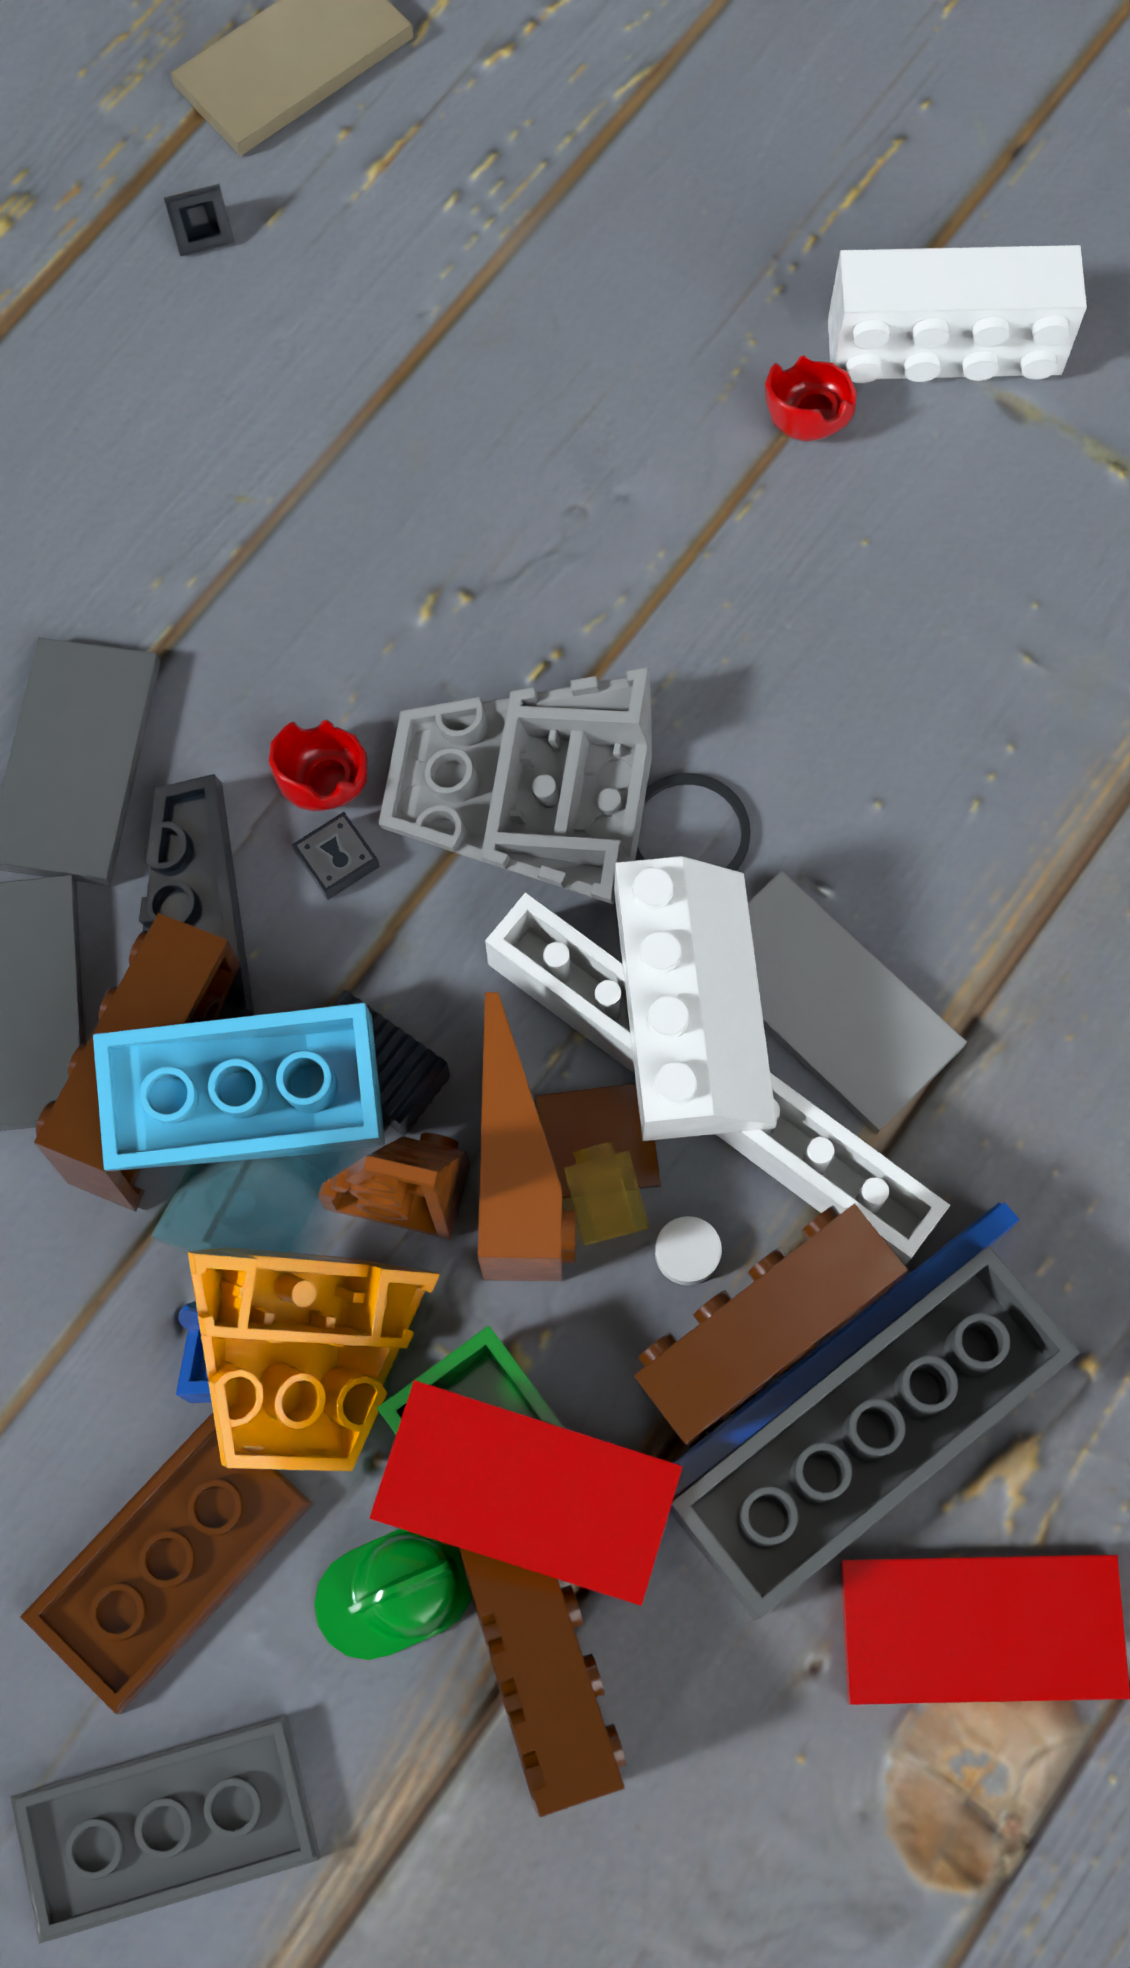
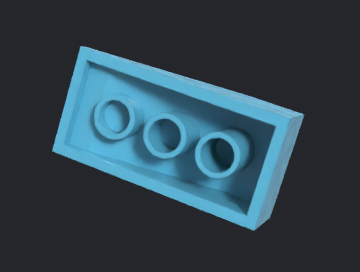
M365 1003L93 1034L105 1171L310 1155L385 1146L372 1016Z

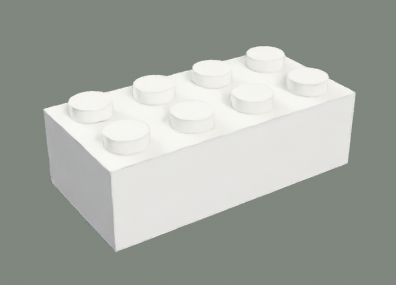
M1081 246L840 250L828 316L830 362L848 372L852 381L856 383H868L876 379L905 378L915 382H925L934 378L966 377L970 380L981 381L998 376H1024L1029 379H1043L1051 375H1062L1087 308Z

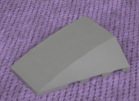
M643 667L626 670V677L598 681L596 676L570 680V687L536 692L534 687L510 692L509 698L483 702L480 697L400 711L379 825L382 829L614 904L615 865L617 862L635 861L652 759L649 668Z

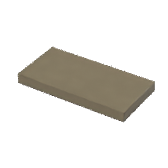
M278 0L172 71L171 77L174 87L241 157L413 39V27L389 0Z

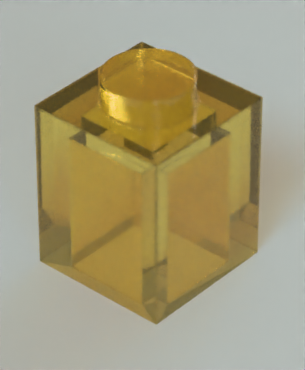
M612 1142L574 1151L576 1165L564 1167L573 1206L576 1210L583 1244L589 1245L649 1229L629 1151L615 1154Z

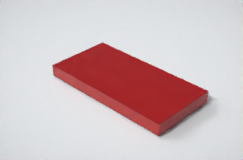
M414 1380L369 1519L642 1606L683 1466Z
M1118 1555L840 1561L847 1704L1130 1699Z

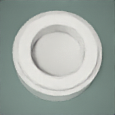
M690 1216L674 1219L665 1225L658 1235L655 1247L656 1263L663 1275L674 1283L688 1286L702 1283L711 1277L718 1267L722 1253L721 1241L715 1229L706 1221Z

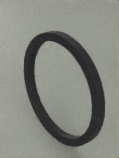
M681 773L661 778L646 788L645 804L657 793L678 785H697L708 788L722 796L734 809L741 828L740 846L732 861L725 868L734 871L738 870L748 851L750 822L743 803L728 786L709 776ZM637 846L635 861L645 860Z

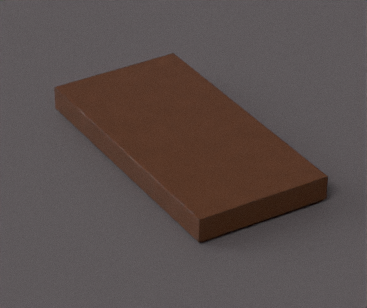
M212 1412L29 1606L20 1618L116 1715L122 1714L313 1506V1503L278 1469L226 1468L221 1464L214 1414Z

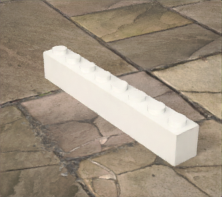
M525 892L485 940L488 965L635 1074L623 964ZM770 1073L777 1122L776 1128L716 1135L820 1213L834 1205L841 1214L855 1203L901 1262L906 1265L950 1207V1204Z

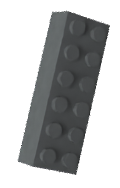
M988 1245L672 1502L670 1513L753 1620L760 1619L1080 1352Z

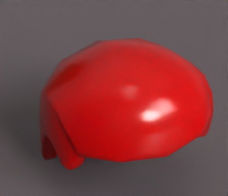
M802 355L792 367L786 370H782L781 366L775 363L770 368L765 381L766 404L773 424L794 440L809 442L829 437L847 426L855 413L857 391L850 374L832 362L811 361L806 355Z
M323 720L320 725L310 729H303L295 722H290L270 742L268 762L275 781L285 799L300 809L327 811L347 805L360 794L367 782L368 758L363 746L355 734L335 727L328 720Z

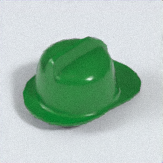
M398 1529L354 1548L332 1562L318 1582L314 1608L317 1625L331 1646L348 1657L372 1660L390 1656L442 1633L460 1620L471 1603L472 1595L458 1547Z

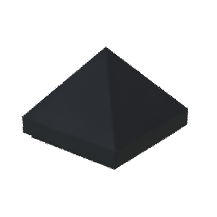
M219 184L164 197L180 257L235 243Z

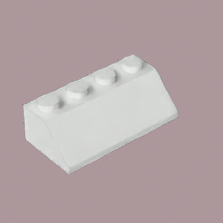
M683 856L617 862L615 865L614 892L642 1141L776 1128L777 1122L744 873Z

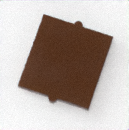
M636 1083L536 1095L538 1116L561 1184L562 1199L661 1187L655 1144L657 1140L642 1141Z

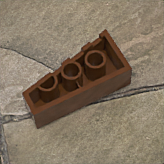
M158 913L149 931L141 932L134 941L129 955L130 966L119 986H113L104 996L99 1009V1023L93 1034L217 1020L240 967L229 941ZM92 1034L88 1043L80 1044L73 1053L68 1066V1080L57 1100L50 1101L42 1110L36 1125L37 1137L34 1143L68 1184L136 1212L145 1192L144 1189L134 1186L141 1168L115 1171L104 1170Z
M855 1203L841 1214L834 1205L823 1211L802 1229V1232L808 1238L802 1245L787 1256L780 1247L769 1253L747 1272L754 1282L734 1298H731L726 1290L721 1291L693 1314L699 1323L698 1326L678 1341L671 1332L666 1334L638 1357L645 1367L633 1376L688 1447L692 1448L709 1434L706 1428L718 1419L723 1420L730 1414L738 1411L764 1388L763 1384L773 1376L777 1378L788 1371L818 1345L817 1342L826 1334L830 1336L905 1276L908 1269Z
M458 1547L535 1812L541 1818L625 1789L619 1768L627 1766L622 1745L614 1723L605 1726L596 1699L605 1695L599 1670L592 1653L582 1656L574 1628L583 1626V1620L572 1585L560 1587L558 1579Z

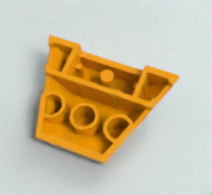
M231 1247L188 1251L221 1464L226 1468L353 1471L378 1415L377 1407L383 1403L387 1392L383 1387L399 1349H407L414 1332L409 1330V1327L425 1291L432 1293L440 1274L432 1271L338 1256Z

